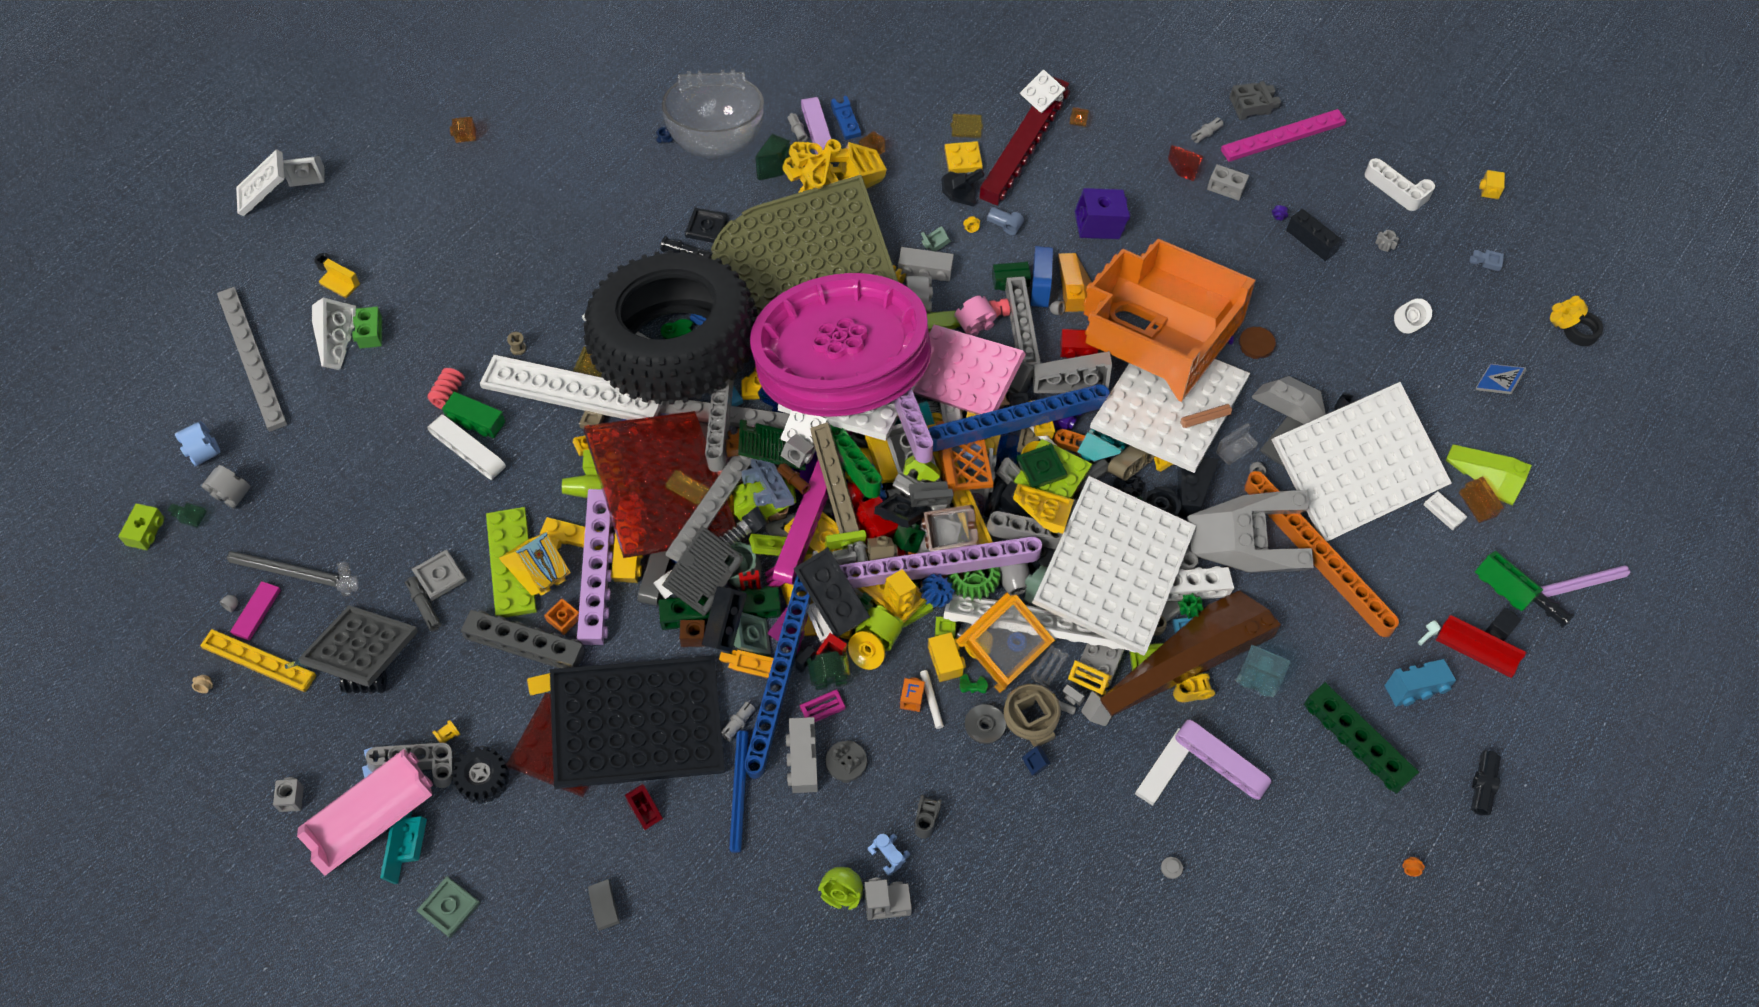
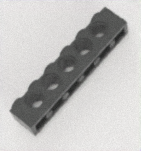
M470 610L461 628V632L467 640L556 668L579 667L585 654L582 643L576 639L568 640L556 633L548 634L537 627L533 629L526 627L521 622H509L504 617H493L482 610L478 612ZM491 626L488 630H483L485 627ZM509 632L508 635L502 636L503 633ZM528 638L526 641L520 642L521 639ZM546 643V646L539 648V645ZM565 649L563 653H557L559 650Z

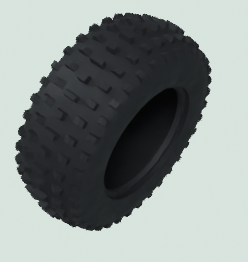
M668 250L665 254H660L657 251L653 256L647 257L645 254L641 255L642 259L629 260L628 265L618 266V271L608 273V279L599 282L600 288L593 290V298H589L584 315L586 322H584L585 335L583 337L585 345H588L586 350L588 355H590L592 364L595 365L598 372L602 373L601 376L604 380H610V385L614 389L619 388L621 394L629 393L631 399L635 400L639 397L645 403H648L649 400H654L656 404H661L662 401H669V404H674L676 400H683L685 403L688 402V398L696 397L698 400L702 398L701 395L704 393L713 394L715 392L714 389L718 386L721 388L725 387V382L728 379L733 381L736 378L735 373L737 371L741 372L744 369L743 363H748L750 353H752L750 335L753 324L758 316L757 307L754 306L755 301L753 297H750L751 293L746 287L745 281L741 278L739 279L740 276L736 271H731L732 267L729 264L723 265L721 259L716 258L713 260L710 254L701 256L699 251H694L692 254L687 253L686 250H681L680 253H673V250ZM691 313L706 318L705 322L698 328L676 338L648 339L636 335L651 320L668 314Z

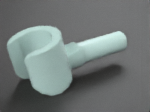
M1436 620L1426 626L1429 632L1418 641L1419 645H1422L1431 636L1438 634L1440 625Z

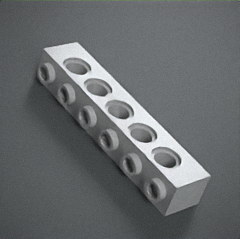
M1025 277L1007 278L1005 292L1010 306V321L1015 348L1026 353L1023 361L1032 365L1034 369L1035 364L1041 363Z

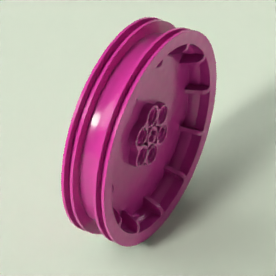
M834 274L796 285L777 296L760 312L753 324L750 335V345L756 364L757 376L767 395L778 404L790 410L813 416H847L886 405L905 394L919 381L925 373L931 358L927 313L921 299L905 285L873 274Z

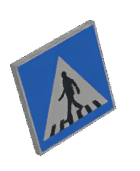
M1490 364L1476 386V390L1512 394L1525 373L1526 367Z

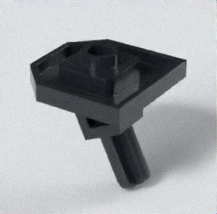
M981 168L969 175L965 172L959 174L950 171L941 179L942 192L950 201L974 207L976 204L974 182L984 177L985 174Z

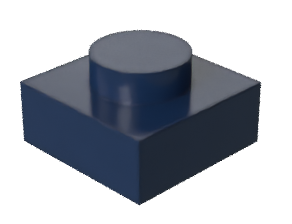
M1035 746L1022 757L1031 775H1037L1051 764L1041 746Z

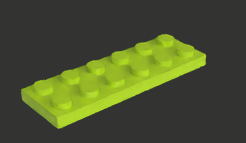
M521 507L486 513L495 616L507 618L536 613L535 595H531L499 559V557L529 539L526 509Z

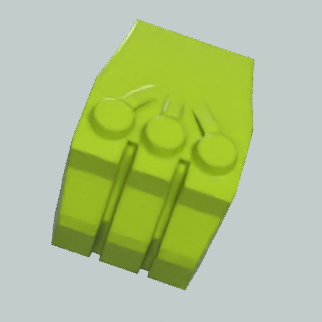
M914 454L905 460L904 475L907 476L911 469H915L918 473L917 480L919 481L923 479L935 482L940 478V470L931 461L920 463L915 459Z

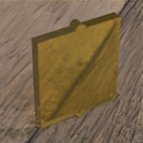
M953 114L951 123L952 136L981 138V129L983 128L981 115Z

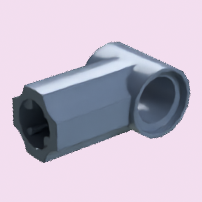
M992 207L987 221L1003 227L1007 234L1015 235L1024 223V218L1017 212L1010 214Z

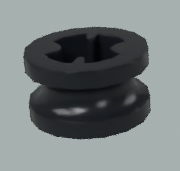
M319 253L316 255L314 262L319 270H326L323 261L331 260L329 254Z

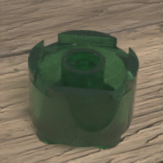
M828 652L816 655V660L811 661V658L807 659L810 682L812 686H815L816 690L827 689L830 684H836V687L845 686L848 684L847 681L851 679L846 652H843V656L839 655L838 652Z

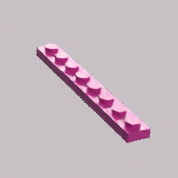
M1336 109L1223 145L1221 151L1228 162L1343 126L1346 123V119Z

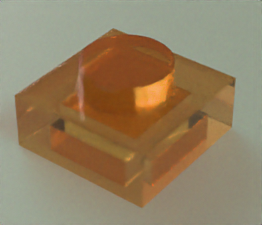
M1073 107L1069 124L1086 127L1089 110Z

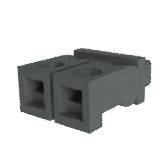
M1264 81L1259 82V84L1235 85L1232 87L1229 96L1240 120H1245L1250 115L1271 114L1272 109L1279 108L1281 103L1279 97H1272L1275 94L1274 86H1266Z

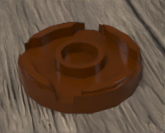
M1253 326L1247 328L1239 338L1241 351L1253 359L1267 358L1272 354L1276 345L1273 334L1262 327Z

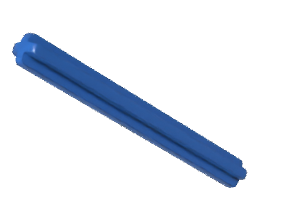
M738 731L736 737L729 846L732 853L741 852L746 780L745 760L748 747L747 731Z

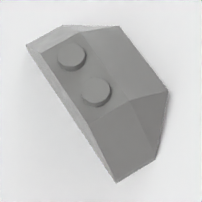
M1290 376L1263 384L1252 395V399L1303 424L1326 415L1321 391Z

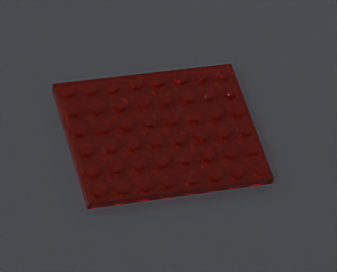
M691 411L584 426L585 437L623 558L667 551L718 478L717 472L710 471L705 456L706 440L696 412ZM727 501L708 528L718 538L720 536L723 537L724 533L727 534L728 530L736 527Z

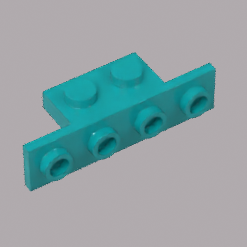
M412 811L390 827L380 878L393 884H398L402 863L419 861L427 819L422 816L411 818Z

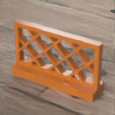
M944 421L936 422V425L944 424ZM984 439L970 442L967 445H959L963 449L959 454L953 451L952 447L938 451L943 480L948 483V489L953 490V495L954 491L993 488V479ZM974 443L981 447L978 452L970 448ZM966 451L974 456L970 461L962 457ZM977 458L984 462L981 468L973 464ZM958 460L966 464L962 469L955 466ZM969 467L977 471L973 477L965 472ZM981 474L985 476L988 481L980 482L976 478ZM962 475L969 481L958 484L957 479Z

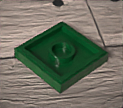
M1052 443L1020 454L1016 458L1032 488L1037 489L1065 479L1068 476Z

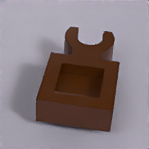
M739 429L736 434H731L729 430L727 432L728 439H725L727 457L740 456L738 455Z

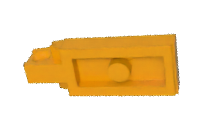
M733 650L732 654L721 652L719 658L721 662L729 663L728 668L734 671L767 679L774 659L742 650Z

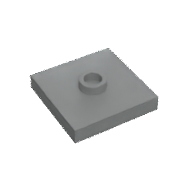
M447 549L412 569L431 601L467 581Z

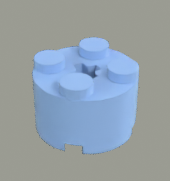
M202 421L196 422L175 433V437L183 445L180 447L185 457L190 456L194 466H198L220 453V448L215 438L210 436V430Z

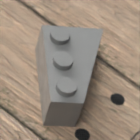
M814 717L789 718L790 734H786V746H790V753L787 754V766H791V773H787L788 786H792V793L818 792Z

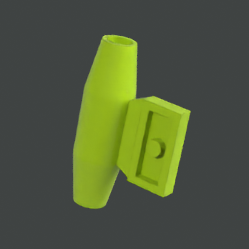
M584 450L583 470L586 475L562 479V494L588 498V489L612 490L613 496L617 498L640 495V480L618 476L622 471V450Z

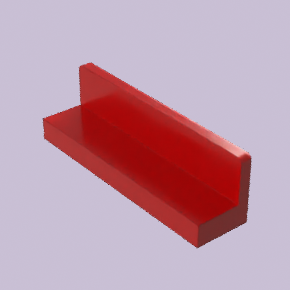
M1449 615L1436 638V641L1510 678L1514 676L1520 661L1526 655L1525 651L1452 615Z

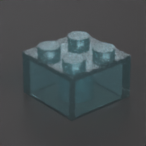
M1251 645L1242 663L1236 682L1245 688H1252L1264 696L1274 698L1284 680L1291 661Z

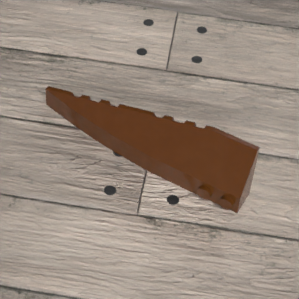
M1239 590L1207 605L1204 610L1198 613L1199 617L1195 616L1108 691L1100 701L1112 717L1274 638L1281 624L1269 609Z

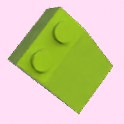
M782 477V479L784 480L786 486L788 487L789 491L791 492L792 496L794 497V504H795V503H796L795 487H794L793 485H789V484L787 483V480H786L784 477ZM755 481L753 484H740L734 489V514L740 521L743 520L742 517L757 507L754 503L753 493H759L764 490L760 481ZM771 503L758 507L764 516L768 518L789 506L775 509Z

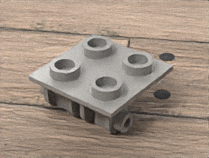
M1087 643L1080 662L1111 675L1112 678L1108 681L1110 686L1113 676L1118 669V664L1122 659L1124 649H1112L1108 646H1094ZM1077 667V669L1080 670V671H1083V672H1085V673H1087V674H1089V675H1092V676H1094V677H1096V678H1098V679H1101V680L1104 679V678L1101 677V676H1098V675H1096V674H1094V673H1092V672H1089V671H1087V670H1085V669H1083V668ZM1075 673L1074 677L1087 679Z

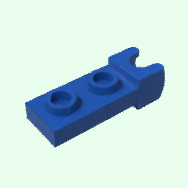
M843 97V103H838L836 99H832L831 108L845 140L860 137L861 131L850 107L848 97Z

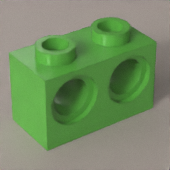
M378 306L356 309V316H353L355 331L352 332L354 342H357L359 348L382 346V315Z

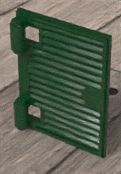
M740 420L738 455L778 465L785 463L790 468L806 470V463L798 468L781 456L786 441L781 440L783 429L759 423L752 427L747 425V420Z

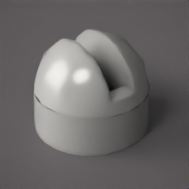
M1055 301L1050 305L1052 314L1063 315L1065 311L1063 301Z
M1255 462L1250 465V473L1255 471V468H1258V471L1265 475L1266 469L1262 463Z
M227 595L219 602L229 612H233L238 606V600L234 595Z

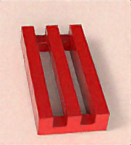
M755 570L753 575H751V571H748L746 576H743V572L739 573L741 591L745 590L744 581H748V587L753 589L752 580H756L757 589H761L759 570Z

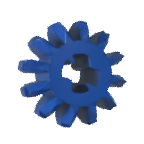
M932 574L922 581L919 590L922 593L921 598L927 600L926 604L931 603L933 608L937 606L942 608L952 600V595L955 591L951 588L953 583H948L947 578H942L941 574L937 576Z

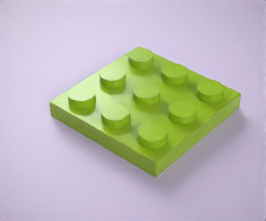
M1041 439L1035 449L1051 443ZM1052 444L1068 476L1065 479L1037 489L1072 499L1090 471L1092 463ZM1021 469L1014 482L1030 487Z

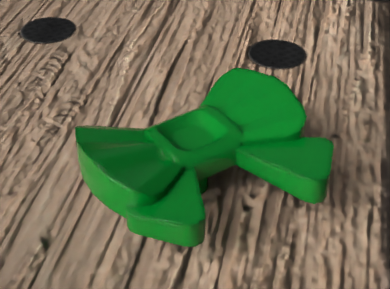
M967 674L960 677L959 688L962 693L967 691L975 693V691H979L985 694L987 692L988 683L982 676L979 677L976 683H970Z

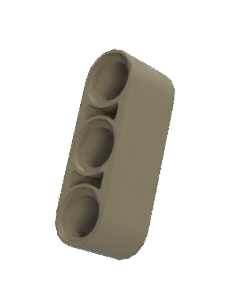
M1129 446L1111 460L1108 472L1122 480H1128L1149 464L1155 456Z

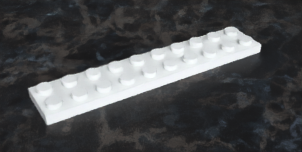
M493 355L480 382V386L483 389L649 425L654 424L663 403L662 401L661 404H656L654 400H649L648 403H645L639 397L635 400L631 399L629 393L621 394L618 387L614 389L610 385V380L606 381L601 377Z
M953 593L952 600L946 604L943 619H949L953 622H967L972 625L998 600L986 598L979 600L978 597H974L972 601L968 596L964 599L963 594L957 596L956 593ZM1014 605L990 626V628L994 629L1002 628L1012 632L1020 631L1030 635H1038ZM1026 605L1054 639L1061 638L1071 642H1084L1094 646L1102 645L1112 649L1120 648L1135 652L1052 612Z

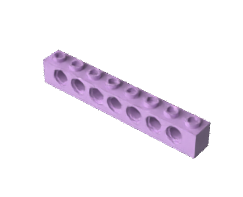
M588 489L577 640L582 645H604V638L608 637V626H605V619H609V607H606L607 600H610L611 596L610 588H608V582L612 580V570H609V563L613 562V551H610V545H614V533H611V530L616 522L613 508L617 506V497L613 496L612 490ZM600 509H606L602 514L597 513ZM599 527L605 528L602 532L596 531ZM598 545L604 546L601 550H595V547ZM595 564H603L599 569L593 568ZM595 582L601 583L597 588L592 587V584ZM593 601H600L598 606H590ZM596 619L599 621L595 626L589 625L591 620Z

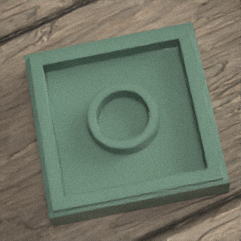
M446 876L416 911L451 938L480 905V902Z

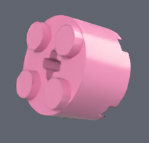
M975 296L963 303L964 308L961 310L958 308L955 312V317L965 333L972 336L978 335L979 331L983 329H991L994 326L993 321L997 316L985 296L983 298Z

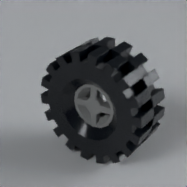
M479 746L474 747V752L468 749L465 757L462 754L459 756L460 763L455 762L454 767L456 770H452V775L454 776L452 779L456 788L465 799L468 798L473 803L477 800L478 804H482L483 799L491 802L492 796H495L497 799L500 796L498 792L500 790L504 792L506 789L504 784L509 782L507 777L509 776V770L503 757L495 749L492 748L490 751L486 746H483V750Z

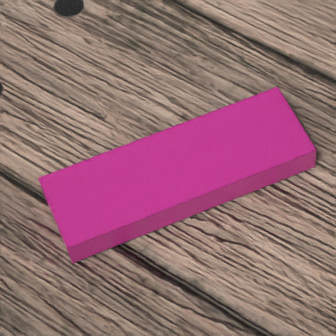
M261 581L231 629V634L250 641L279 595L280 588Z

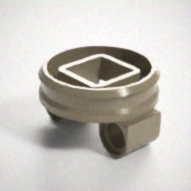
M1024 684L1008 693L1004 706V719L1008 728L1015 735L1030 740L1034 747L1041 746L1055 739L1053 731L1058 725L1061 708L1057 697L1051 690L1038 684ZM1036 700L1045 716L1028 723L1021 711L1034 705Z

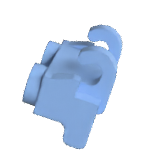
M883 833L873 840V844L867 850L872 855H875L877 853L875 849L879 848L892 865L891 868L888 866L883 868L889 877L901 868L902 864L906 862L905 859L910 856V853L906 850L902 855L892 844L897 839V836L892 834L889 839Z

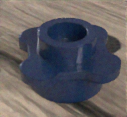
M661 127L656 131L658 135L656 141L658 143H670L673 141L671 137L673 131L671 129Z

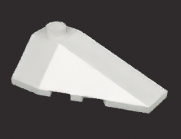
M322 298L312 305V324L322 367L336 370L341 369L346 354V347L352 337L351 332L354 328L353 316H356L355 305Z

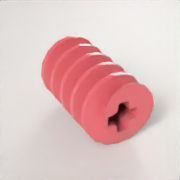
M444 368L428 393L429 401L437 408L442 409L453 392H458V387L462 385L461 381L465 380L464 375L455 369Z

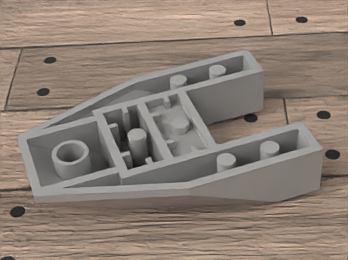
M1307 490L1243 495L1187 516L1188 522L1196 525L1189 543L1190 552H1193L1199 558L1248 573L1306 571L1314 568L1312 548L1268 549L1265 514H1300L1308 510Z

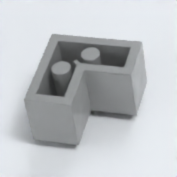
M881 878L869 879V882H865L867 920L911 915L912 909L908 883L893 882L890 886H887V880H882Z

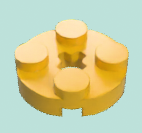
M1573 296L1562 303L1553 305L1550 321L1556 328L1557 326L1561 329L1569 328L1581 321L1579 318L1582 314L1584 316L1587 314L1588 306L1579 296Z

